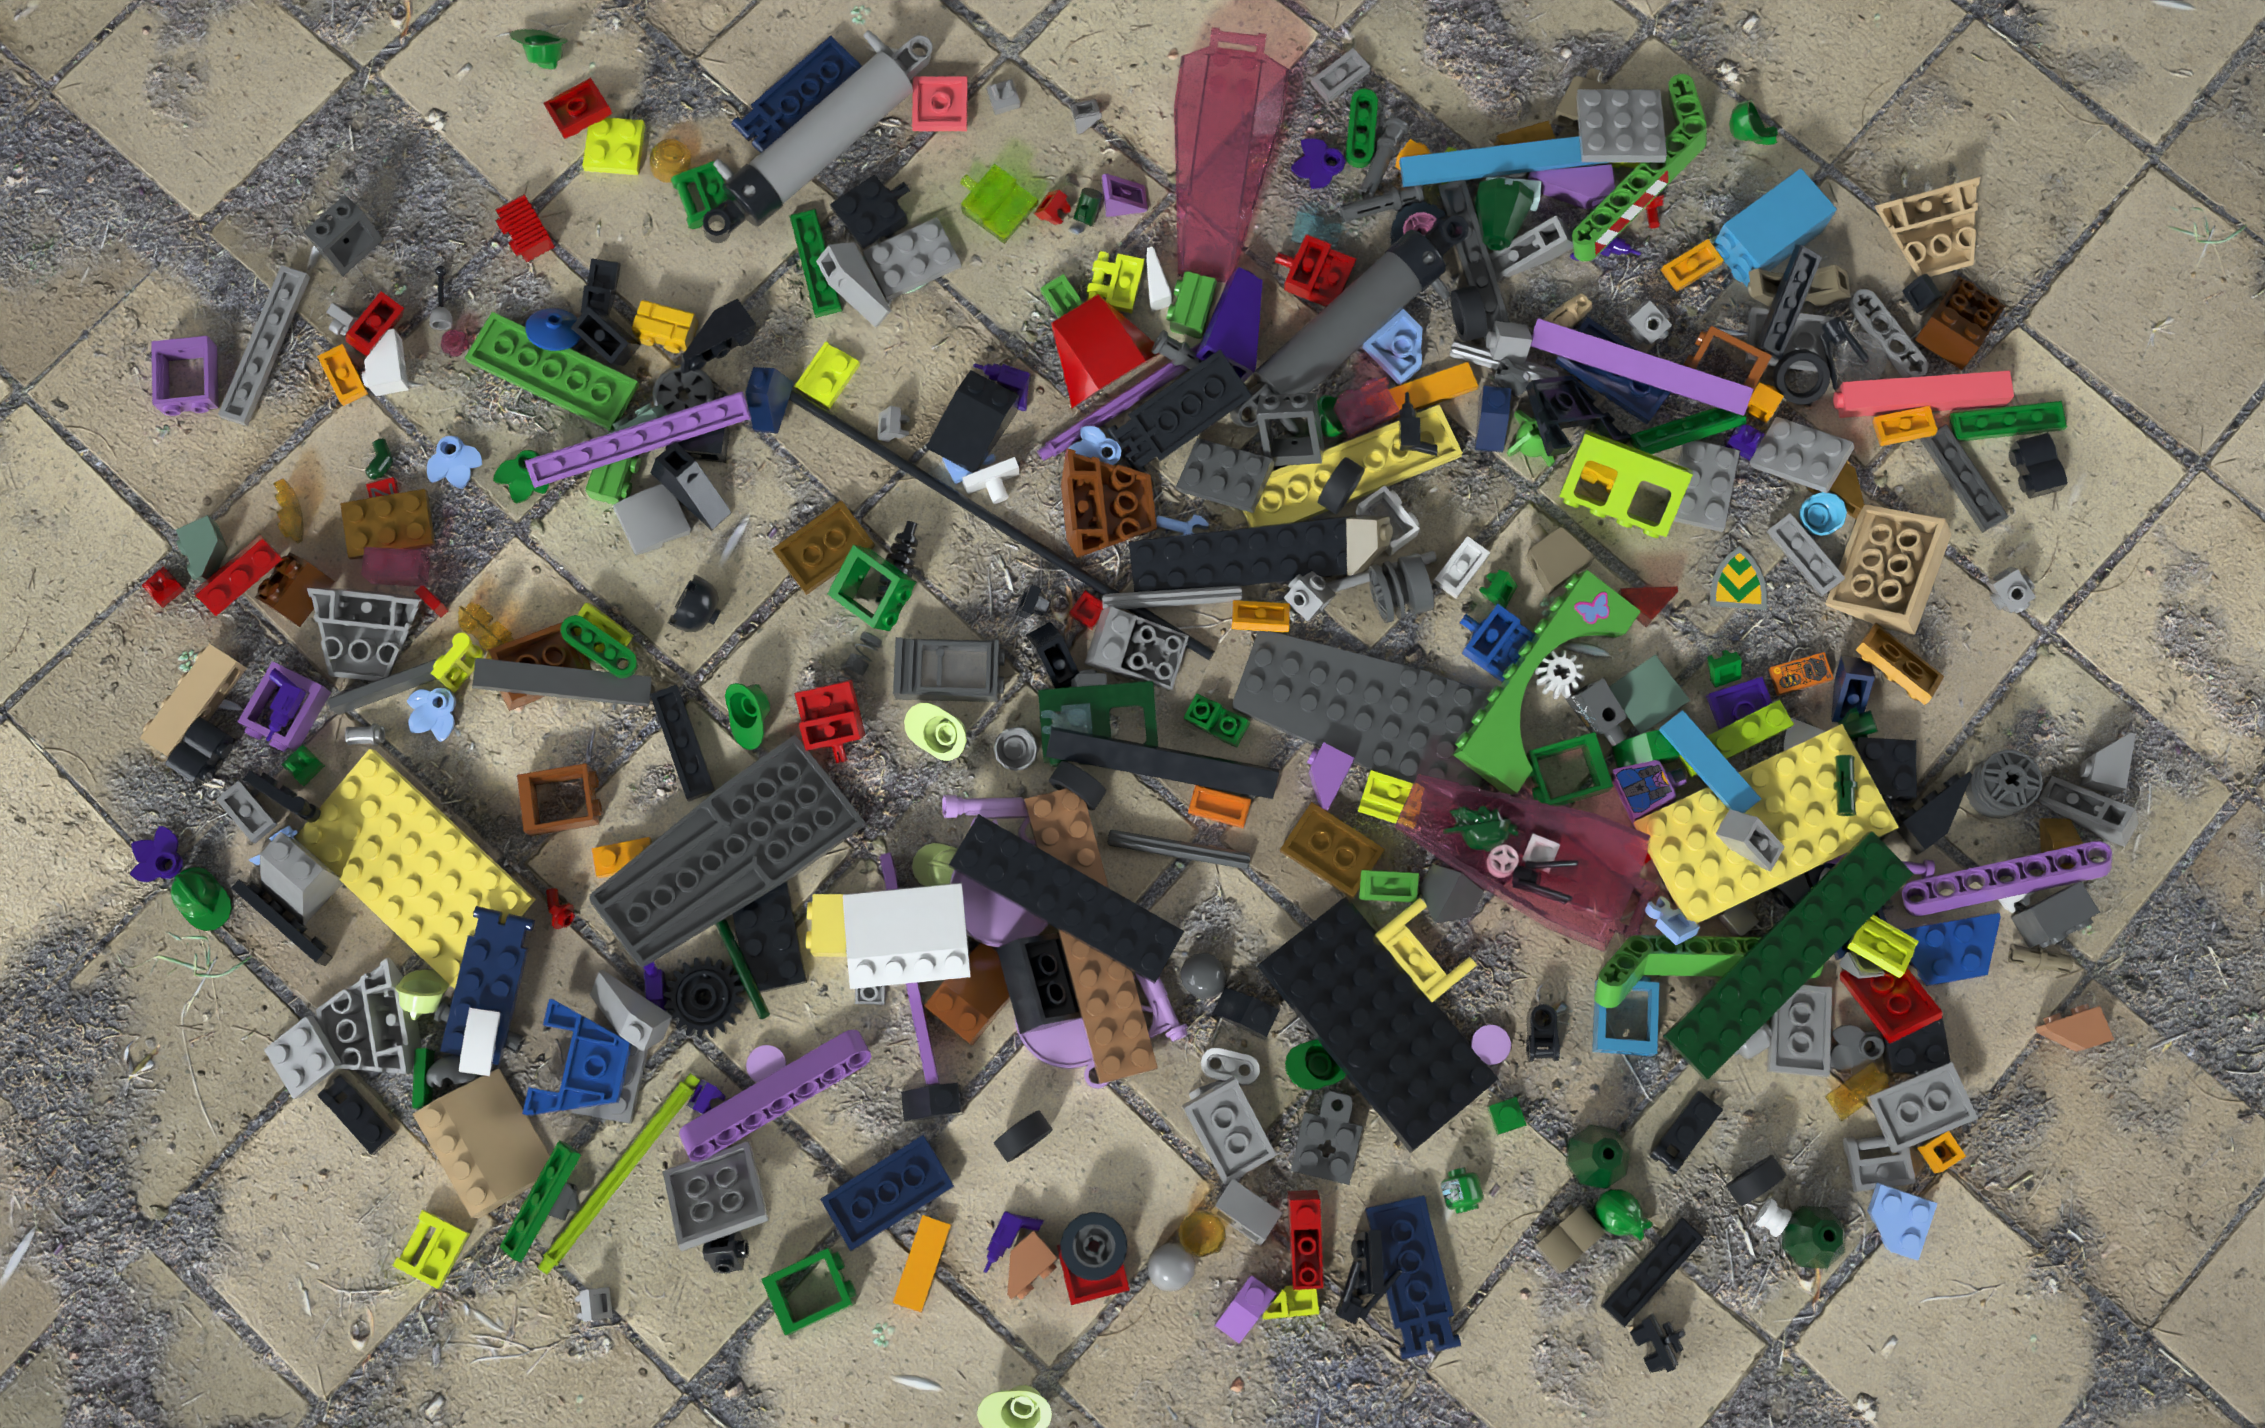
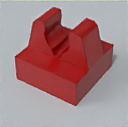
M1058 189L1048 192L1033 214L1041 221L1046 220L1054 225H1059L1063 223V220L1058 216V209L1066 214L1070 213L1071 207L1066 201L1067 196Z
M164 566L141 585L162 608L185 590Z

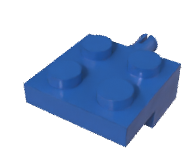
M1499 604L1496 605L1487 619L1481 623L1474 620L1467 613L1459 623L1473 632L1471 640L1464 648L1462 654L1501 682L1505 680L1502 675L1511 663L1516 664L1520 658L1518 654L1520 648L1526 641H1531L1535 634L1521 625L1519 618Z

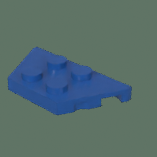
M2000 913L1901 930L1919 941L1914 949L1909 965L1917 970L1918 976L1926 986L1988 975L2001 918Z

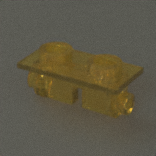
M471 602L466 608L459 606V626L465 633H471L479 640L480 645L487 652L491 648L514 640L512 633L499 621H496L491 626L487 625L493 620V616L480 604Z
M1871 1063L1824 1097L1839 1119L1843 1121L1868 1103L1867 1096L1889 1088L1887 1083L1890 1080L1884 1072L1880 1073L1874 1063Z

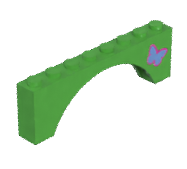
M1588 570L1578 575L1574 573L1564 585L1567 590L1563 596L1559 595L1551 603L1549 609L1552 612L1547 619H1541L1533 630L1536 633L1534 638L1523 644L1518 652L1520 658L1516 664L1511 663L1502 675L1505 680L1500 687L1497 685L1487 696L1489 703L1485 709L1481 708L1476 712L1471 720L1473 726L1469 732H1463L1455 743L1458 748L1453 755L1506 796L1518 793L1533 771L1526 757L1521 739L1520 711L1525 689L1538 665L1552 650L1568 640L1585 636L1617 638L1626 634L1641 612Z

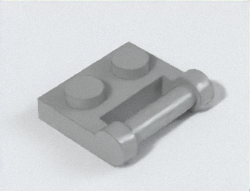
M1884 1135L1855 1139L1854 1137L1843 1138V1148L1847 1155L1854 1192L1875 1189L1877 1183L1889 1187L1916 1184L1909 1147L1898 1151V1155L1860 1160L1858 1151L1889 1147Z

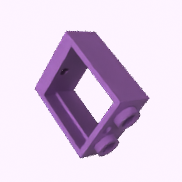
M208 336L151 341L152 404L160 412L168 416H177L181 412L206 413L209 409L219 408L217 345ZM204 358L205 395L170 398L169 361Z
M272 661L237 722L246 727L244 733L258 740L262 736L267 738L271 730L255 722L277 686L269 678L271 671L276 668L297 687L309 694L286 736L284 737L275 732L269 743L270 746L284 753L287 748L296 751L303 743L331 692L324 686Z

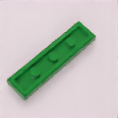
M812 209L789 215L815 318L842 312L838 293L827 283L816 262L826 249L817 210Z
M2062 401L1953 412L1949 415L1951 430L1958 442L2062 431L2067 428Z
M1715 407L1631 434L1630 443L1636 449L1649 454H1655L1745 425L1746 415L1742 416Z
M559 1140L500 1245V1248L515 1261L522 1263L581 1157L578 1151L564 1141Z

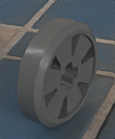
M681 365L674 366L663 372L653 388L654 405L662 404L668 415L716 400L715 389L709 376L701 369L698 371L691 370L683 374ZM685 390L686 393H689L688 400L683 401L680 398L681 391Z

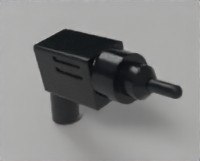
M1406 392L1405 403L1402 405V409L1399 410L1400 451H1417L1437 456L1436 444L1421 441L1420 418L1416 417V409H1413V404L1409 402V393Z

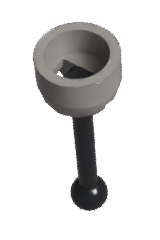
M441 265L435 269V273L438 275V307L433 309L430 314V327L436 330H448L453 326V318L451 313L444 308V275L447 271Z

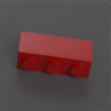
M260 534L194 590L195 596L217 616L283 559Z

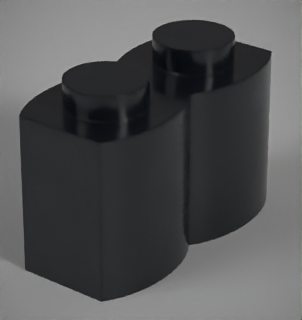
M2049 433L2018 440L2010 447L2009 461L2020 473L2018 478L2019 487L2022 492L2026 493L2029 499L2061 491L2068 484L2065 470L2058 459L2055 444Z
M199 716L189 727L183 740L171 752L165 765L191 782L201 786L214 777L218 761L226 758L233 749L232 743L235 738Z

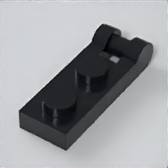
M249 770L243 780L307 822L312 823L319 819L321 811L317 806L309 803L303 797L297 796V793L284 785L280 789L277 788L276 784L278 781L263 772L261 776H258Z
M340 1073L333 1080L334 1084L328 1089L324 1088L317 1096L331 1109L370 1155H375L397 1134L352 1083ZM343 1091L348 1097L340 1103L336 1097Z
M1697 1091L1649 1156L1656 1162L1658 1160L1667 1166L1666 1170L1674 1175L1723 1109L1701 1091ZM1669 1145L1678 1151L1674 1157L1666 1151Z

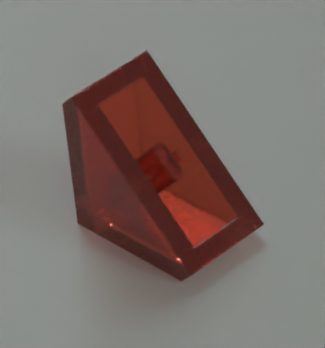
M1678 586L1620 588L1618 594L1641 611L1636 619L1647 628L1678 593Z

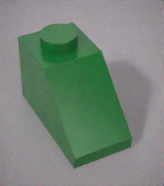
M1659 730L1637 735L1621 741L1615 746L1611 745L1617 768L1659 760L1661 764L1675 762L1680 756L1678 751Z

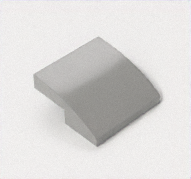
M663 484L643 490L613 505V509L635 556L662 548L664 542L687 536L691 532V528L676 497Z

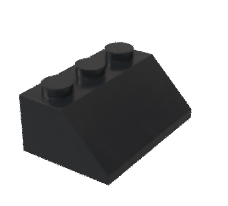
M1059 932L1018 938L996 948L1020 1034L1044 1030L1082 1019Z

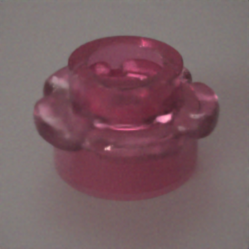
M449 330L444 333L441 339L443 352L449 353L452 357L460 356L469 346L466 335L461 331Z

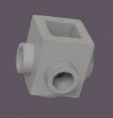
M1645 300L1624 319L1632 328L1630 334L1640 344L1643 342L1645 344H1652L1653 342L1656 345L1669 335L1667 329L1672 326L1667 320L1670 318L1668 312L1660 305L1656 307L1650 300ZM1649 321L1652 323L1651 328L1648 327Z
M2010 566L1986 581V584L1993 593L1990 599L1998 610L2003 609L2009 613H2020L2031 605L2030 601L2036 598L2032 592L2035 588L2033 582L2026 574L2022 575L2017 568Z
M1311 571L1303 577L1299 574L1289 583L1288 587L1291 590L1284 599L1295 612L1299 613L1308 622L1319 615L1336 594L1326 585L1322 577Z

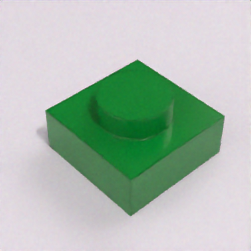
M1517 1097L1487 1107L1497 1135L1527 1125Z

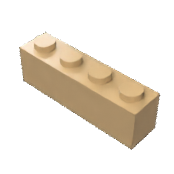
M209 643L206 648L198 653L195 663L189 672L184 673L180 677L178 686L172 695L163 700L160 711L155 718L148 721L144 726L140 739L169 757L174 748L183 740L189 727L199 716L209 721L247 668Z

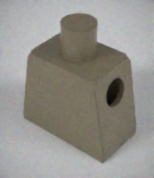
M1591 68L1588 69L1585 78L1574 76L1556 110L1552 124L1579 132L1578 89H1611L1609 85L1601 83L1603 78L1602 71Z
M1538 523L1526 533L1535 544L1529 549L1526 555L1527 560L1547 595H1550L1564 585L1574 573L1578 575L1585 570L1595 559V556L1563 527H1559L1551 534H1548L1544 527Z

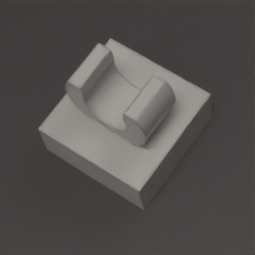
M1012 79L986 87L995 115L1021 108Z
M331 303L327 310V313L335 318L331 322L329 330L336 335L342 334L346 336V333L360 317L359 314L346 305Z
M890 406L879 413V441L889 442L895 437L902 439L909 435V431H904L900 428V423L906 424L910 421L908 416L901 415V408Z
M609 1287L579 1291L580 1295L575 1298V1301H581L582 1313H578L577 1318L583 1319V1322L613 1318Z

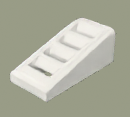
M1149 247L1146 253L1151 311L1154 312L1169 307L1172 304V293L1156 251L1153 247Z

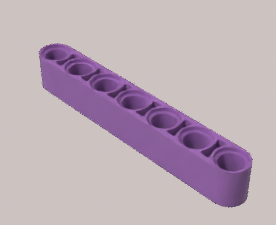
M2094 841L1911 881L1902 890L1904 909L1912 916H1924L2106 876L2111 871L2112 850L2106 843ZM2094 856L2103 857L2105 861L2101 863L2093 862L2091 858ZM2063 863H2071L2074 865V867L2071 869H2063L2062 867H2060V865ZM2039 869L2044 873L2040 876H2034L2029 872ZM2003 876H2010L2014 880L2005 883L1999 879ZM1974 882H1979L1984 885L1982 888L1973 889L1969 887V885ZM1943 889H1950L1953 891V893L1948 896L1941 895L1939 892ZM1914 895H1919L1924 898L1922 901L1912 902L1909 900Z
M854 1029L843 1032L684 1125L679 1131V1137L689 1159L698 1162L709 1158L867 1065L872 1056L860 1032Z

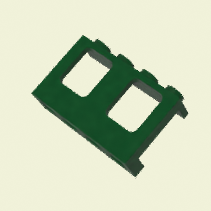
M1153 681L1038 690L1044 763H1049L1051 767H1057L1061 761H1066L1046 757L1052 726V715L1056 712L1084 711L1087 718L1088 733L1111 738L1110 710L1119 707L1140 706L1144 710L1146 741L1143 744L1159 747Z

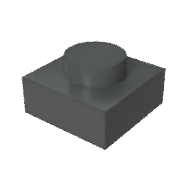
M1093 669L1082 670L1079 672L1080 674L1071 680V687L1107 685L1106 673H1097Z

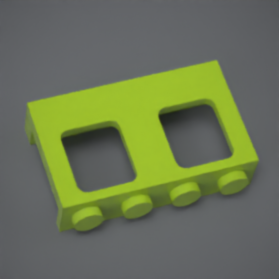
M1585 430L1559 497L1564 498L1563 502L1569 506L1579 508L1582 505L1590 508L1589 512L1601 518H1605L1606 515L1617 519L1616 523L1624 527L1632 528L1635 525L1643 528V533L1650 537L1659 538L1660 535L1667 537L1693 476V470ZM1591 460L1613 468L1618 473L1606 503L1574 492L1587 461ZM1642 481L1650 482L1671 491V497L1659 524L1627 512L1637 487Z

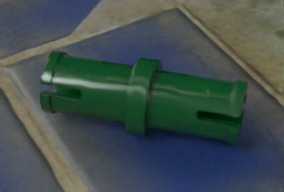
M1852 755L1835 756L1836 782L1833 783V789L1837 790V815L1855 816L1857 815L1855 790L1858 789V782L1854 780L1855 758Z

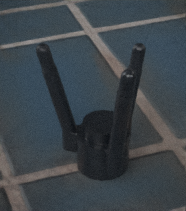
M1842 316L1825 323L1822 326L1824 334L1819 336L1824 346L1830 378L1835 390L1839 386L1830 347L1831 342H1833L1834 346L1848 341L1863 363L1869 361V356L1852 335Z
M1526 860L1525 866L1517 865L1515 868L1512 887L1567 904L1568 901L1572 900V897L1541 886V873L1536 872V869L1577 866L1579 862L1577 860L1547 862Z
M1358 1260L1356 1265L1355 1261H1353L1343 1295L1334 1312L1335 1315L1352 1324H1356L1359 1318L1366 1320L1370 1310L1401 1275V1269H1397L1384 1283L1385 1292L1374 1295L1366 1306L1363 1307L1364 1300L1353 1294L1362 1261Z

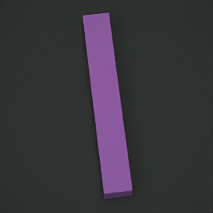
M1539 318L1531 336V347L1742 416L1745 414L1754 389Z
M743 391L525 460V464L533 486L536 488L652 451L674 442L677 443L727 427L752 417Z
M891 852L881 854L880 861L886 890L900 889ZM919 982L906 983L926 1084L928 1086L939 1085L940 1081Z

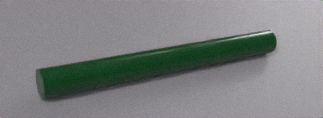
M725 918L715 925L759 1019H765L770 1015V1012Z

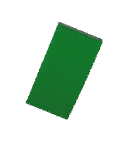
M1197 693L1183 717L1184 720L1236 748L1250 725L1248 719L1224 709L1221 704Z

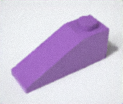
M1612 165L1530 172L1527 180L1541 182V194L1583 209L1592 208L1594 210L1615 189Z

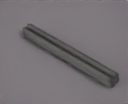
M1110 830L1107 840L1108 845L1113 847L1241 869H1248L1251 855L1247 852L1118 830Z

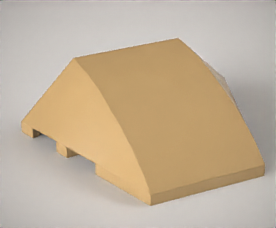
M1980 177L1874 206L1918 277L1925 273L1932 277L1974 265L1976 240L1974 223L1975 211H1978L1976 194L1977 186L1980 184Z

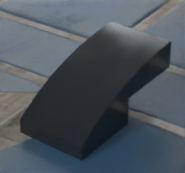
M591 258L588 284L584 285L580 313H583L589 306L600 308L608 316L610 315L621 263Z

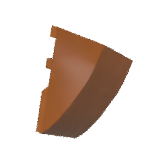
M1066 449L1061 482L1066 540L1077 558L1157 529L1151 475L1121 465L1114 466L1104 463L1099 458L1093 456L1089 458L1076 454L1075 450Z

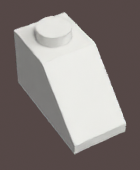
M389 329L364 360L366 371H362V379L365 387H369L375 396L409 390L402 339L395 329Z

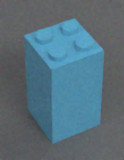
M1800 168L1727 221L1719 232L1713 246L1724 262L1730 267L1734 278L1748 287V282H1750L1749 271L1758 268L1770 271L1792 255L1795 245L1805 246L1820 235L1835 214L1837 208Z

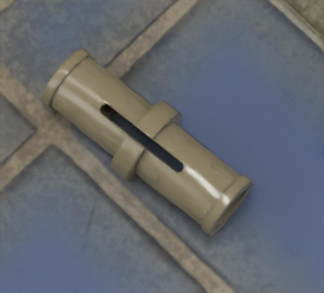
M2012 944L2008 952V962L2034 967L2037 971L2045 969L2070 974L2073 967V956L2047 951L2046 948L2041 947L2034 949Z

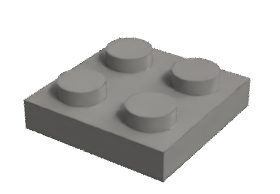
M313 1015L304 1017L264 1049L293 1099L301 1098L342 1065Z

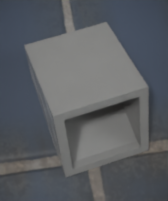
M282 832L260 853L261 888L304 925L343 884L339 880L340 877L304 845Z

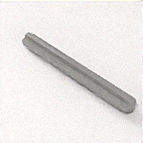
M1239 585L1113 593L1102 596L1103 609L1110 606L1116 609L1226 603L1233 602V600L1241 601L1243 594L1242 588Z

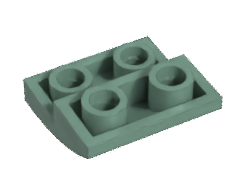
M1657 655L1652 656L1609 686L1621 708L1640 734L1646 733L1663 719L1669 717L1691 701Z

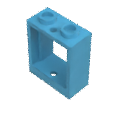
M1642 976L1632 989L1634 991H1648L1647 1041L1605 1038L1606 1007L1599 1005L1594 999L1592 1052L1650 1057L1657 1054L1659 982H1651V977Z

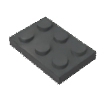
M1197 438L1176 488L1181 493L1254 513L1275 462L1272 458Z

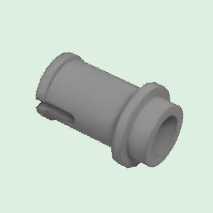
M373 723L369 727H347L345 730V740L348 745L372 743L373 746H378L379 743H384L385 729L377 723Z

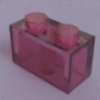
M364 547L361 575L371 584L424 585L427 587L431 559L422 550Z

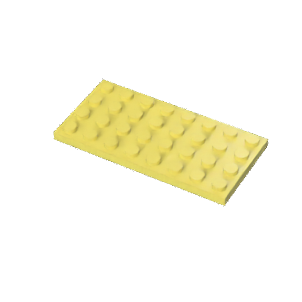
M1842 724L1739 772L1761 798L1745 814L1758 817L1785 846L1771 872L1729 849L1716 835L1720 823L1724 820L1729 809L1709 787L1633 823L1677 908L1681 910L1687 920L1694 921L1696 924L1846 854L1870 831L1881 837L1899 828ZM1852 755L1855 758L1854 780L1858 782V789L1855 790L1857 814L1855 816L1837 815V790L1833 789V783L1836 782L1835 756Z
M369 749L321 805L319 808L321 811L319 819L312 823L307 822L295 836L302 845L340 877L339 880L454 989L467 937L470 934H475L478 918L473 917L475 907L480 906L502 912L501 923L505 924L508 914L522 916L536 900L373 749Z

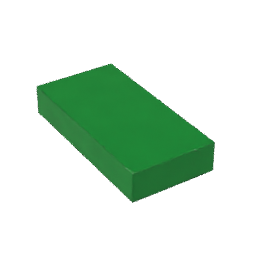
M416 1048L414 1055L412 1107L417 1110L432 1102L433 1087L428 1085L426 1075L429 1068L434 1064L435 1051L428 1048Z

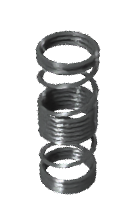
M863 632L860 640L865 644L855 645L856 650L862 656L851 653L843 666L844 672L849 677L838 676L837 681L834 683L840 682L839 678L852 679V681L860 683L845 670V667L863 676L869 664L861 658L870 662L872 660L865 656L857 646L861 645L878 651L875 647L880 648L882 641L871 633Z

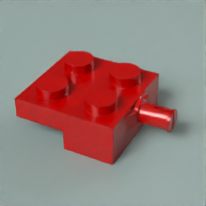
M1306 234L1298 253L1294 257L1279 251L1275 263L1290 268L1285 281L1284 291L1326 307L1344 291L1355 266L1356 258L1331 249L1332 244Z
M852 679L795 692L794 695L801 718L799 727L805 750L832 747L836 763L847 761L843 744L859 740L866 735Z

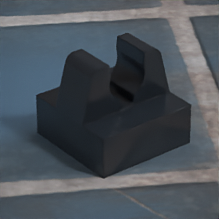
M1927 273L1920 275L1902 290L1916 313L1923 312L1942 296Z
M1031 584L1024 589L1015 615L1024 619L1033 613L1043 616L1044 613H1047L1051 602L1039 596L1042 588Z

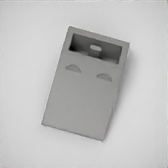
M1110 606L1101 611L1084 664L1140 682L1153 681L1154 686L1172 690L1189 636Z

